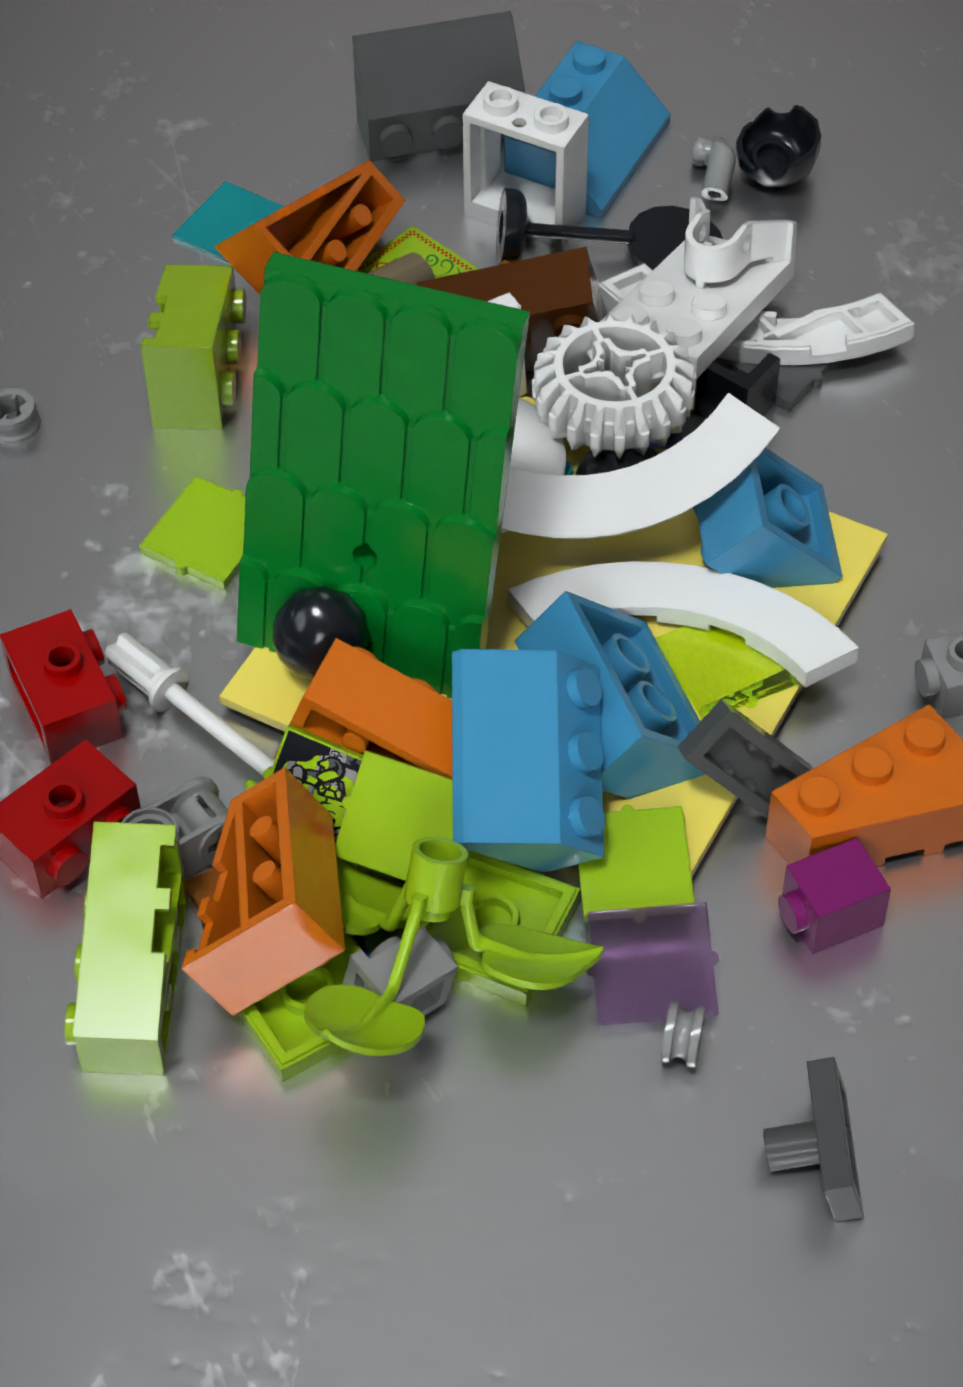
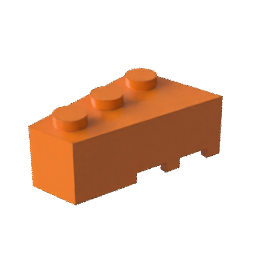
M336 638L304 693L290 724L363 755L365 750H369L453 779L452 700L437 693L427 682L417 678H410L378 661L371 652L360 647H352ZM278 747L277 752H276V754H275V756H274L273 759L276 758V755H277V753H278L279 747Z
M928 704L772 791L765 838L788 864L855 838H859L877 867L884 865L885 858L921 850L923 857L941 853L944 851L946 844L963 841V739Z

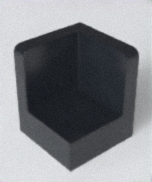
M768 353L749 374L731 364L723 367L713 361L698 377L695 413L707 419L729 393L762 416H765L776 402L781 359L772 353Z

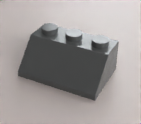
M511 11L352 36L357 122L370 161L462 147L463 113L488 81L525 93ZM501 134V140H504V134Z

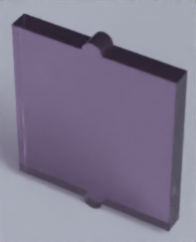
M707 902L590 911L587 913L590 944L604 945L600 960L586 971L589 976H593L598 1026L667 1020L671 1000L680 1001L681 1007L686 1011L694 1010L697 1005L706 1006L705 1017L718 1016L714 966L719 962V955L717 952L712 951Z

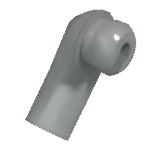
M700 136L694 141L691 157L694 165L707 166L701 194L711 201H725L728 198L736 164L734 150L722 137L714 136L713 139Z

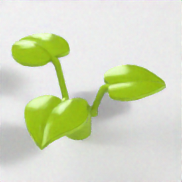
M425 837L416 840L412 846L407 879L403 888L384 879L359 871L341 858L336 857L343 932L345 934L363 936L372 934L380 928L390 932L395 931L397 928L405 929L387 987L381 996L360 986L342 984L326 986L318 989L308 998L304 1009V1019L307 1026L317 1036L329 1039L332 1043L355 1053L369 1056H391L413 1048L421 1040L424 1033L425 1016L414 1007L394 1001L398 996L421 920L426 922L446 921L449 919L451 912L459 906L469 947L474 951L483 953L481 960L482 968L491 976L515 986L533 990H550L565 986L576 980L600 960L604 945L588 944L511 924L484 925L479 930L473 906L475 887L463 884L468 851L464 846L453 840L440 837Z

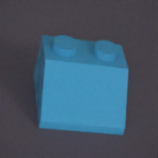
M765 448L735 480L709 499L693 507L698 518L701 534V555L710 569H714L721 574L732 573L757 581L771 588L831 584L843 577L823 485L768 448Z

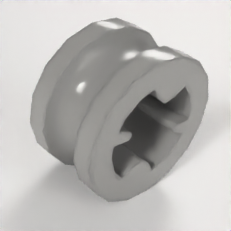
M6 388L0 391L1 442L7 444L21 443L35 436L40 429L41 419L36 409L37 406L32 394L20 388ZM16 413L17 417L8 419L7 414Z
M671 1000L663 1037L661 1062L669 1064L673 1058H682L686 1062L687 1067L696 1068L706 1006L697 1005L694 1010L686 1011L681 1007L680 1001Z

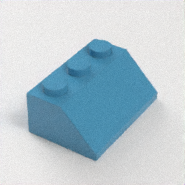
M576 41L535 97L589 114L586 214L602 219L670 123L671 114L625 56ZM505 135L504 172L556 189V152Z
M565 591L515 640L519 650H558L599 667L602 698L600 701L601 745L604 753L602 791L632 799L705 775V773L688 762L678 749L680 743L700 723V720L645 621Z
M460 649L452 652L453 841L464 846L466 850L541 873L604 858L603 829L605 827V814L602 791L604 753L601 745L600 710L602 687L598 666L558 650Z

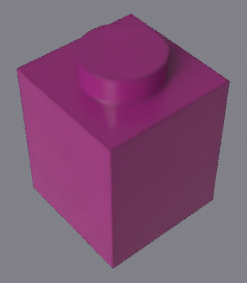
M855 838L786 865L782 895L778 897V907L789 931L793 934L799 932L812 954H815L884 926L891 888L859 838Z

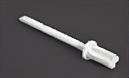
M128 632L119 634L116 643L107 646L104 656L109 660L108 664L149 696V705L157 712L166 711L175 705L262 776L267 768L273 766L274 760L186 691L190 676L184 668L170 667Z

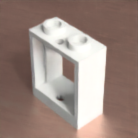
M488 81L463 113L464 216L497 227L501 194L504 188L520 190L524 194L527 202L528 223L579 226L586 216L589 114ZM501 134L556 152V189L501 171ZM527 237L559 249H563L568 242L566 239Z

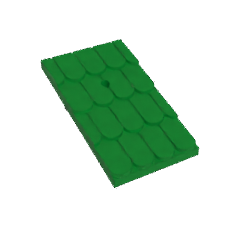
M277 252L272 253L265 266L264 285L260 292L257 368L253 374L250 475L245 492L243 555L239 563L238 643L260 649L267 647L269 651L276 652L273 645V624L276 614L283 603L298 589L326 586L348 594L364 612L370 637L367 651L371 652L378 661L410 678H417L427 682L437 693L445 694L447 698L452 699V652L460 649H486L530 311Z

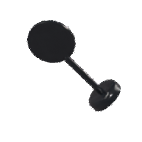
M504 188L500 198L497 220V265L522 260L526 237L627 244L631 257L639 265L645 263L654 270L685 240V232L689 225L690 209L678 206L653 207L639 213L630 223L629 230L528 223L527 202L524 194L517 189ZM710 221L709 236L723 239L720 230Z

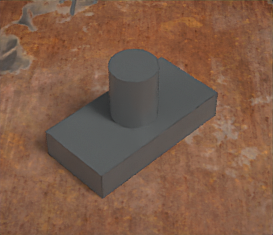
M722 698L678 746V749L688 762L767 819L771 792L813 769L808 762Z
M835 1057L806 1061L814 1120L763 1130L769 1168L773 1172L820 1164L823 1191L835 1222L864 1218L847 1094Z

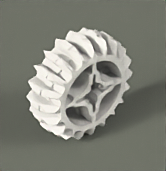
M608 313L602 322H594L585 316L580 328L564 325L559 337L547 338L546 347L542 353H538L537 361L534 365L532 397L535 399L540 423L549 424L553 439L567 437L571 450L578 449L584 445L590 446L594 458L602 450H614L620 460L625 449L631 448L644 456L649 442L665 446L670 433H681L682 426L686 422V417H690L695 401L696 373L694 372V364L691 363V358L688 355V347L678 345L675 332L660 333L656 321H652L644 326L637 324L633 314L626 321H614L610 313Z

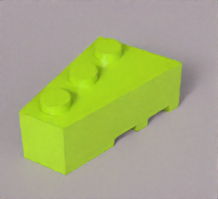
M165 264L156 293V304H160L159 312H151L148 320L149 329H156L155 338H143L141 343L153 429L223 430L225 406H235L236 374L235 371H230V365L240 364L241 332L240 330H235V324L245 323V289H236L233 266Z
M94 822L88 886L84 903L82 944L77 946L74 972L75 982L78 985L76 1003L68 1004L65 1015V1041L67 1045H75L82 1072L165 1075L189 904L177 827L174 824Z

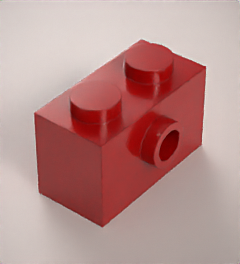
M71 609L0 634L9 676L51 764L85 739L97 748L123 738L118 712L127 709V702L122 687L114 673L104 676L100 666L105 664V660L96 634L92 629L82 632Z
M85 739L0 801V860L43 899L60 885H67L77 879L86 865L90 863L94 822L121 823L132 811L141 809L137 785Z

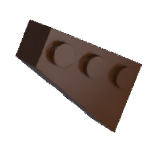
M587 247L417 282L418 286L483 301H489L510 292L521 305V310L530 311L524 355L525 371H534L537 355L542 353L546 347L547 338L559 337L564 325L580 328L585 316L594 322H600L607 315Z

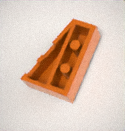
M367 160L214 247L260 295L264 285L265 266L273 252L357 271L406 200L370 160Z
M284 767L231 799L212 862V866L220 873L213 899L210 896L203 898L197 913V917L205 923L198 950L194 948L186 951L181 967L187 975L232 1016L309 971L323 967L335 956L345 951L332 815Z

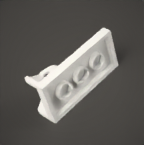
M691 197L689 225L685 232V240L609 313L614 321H626L633 314L639 325L644 326L652 321H656L660 333L675 332L678 345L688 347V355L691 358V363L694 364V372L697 379L794 278L797 222L791 220L747 221L742 224L732 238L725 240L709 236L711 211L706 209L702 199Z

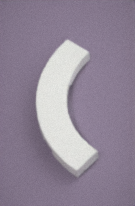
M644 263L598 283L605 306L612 310L653 270ZM882 293L841 306L813 310L812 313L801 318H776L777 312L761 311L717 358L740 363L759 364L768 353H772L781 359L780 365H809L837 362L884 351L914 339L915 323Z
M728 393L714 412L692 433L655 457L633 466L590 475H553L510 466L502 529L551 539H592L622 535L652 527L687 512L735 480L763 452L780 430V427Z
M630 561L604 563L567 569L508 589V605L527 627L565 591H568L630 616H657V622L685 625L708 631L711 626L725 629L742 636L745 640V645L771 658L791 673L805 688L858 661L859 647L837 626L812 608L785 593L757 581L732 573L721 574L710 568L669 562Z

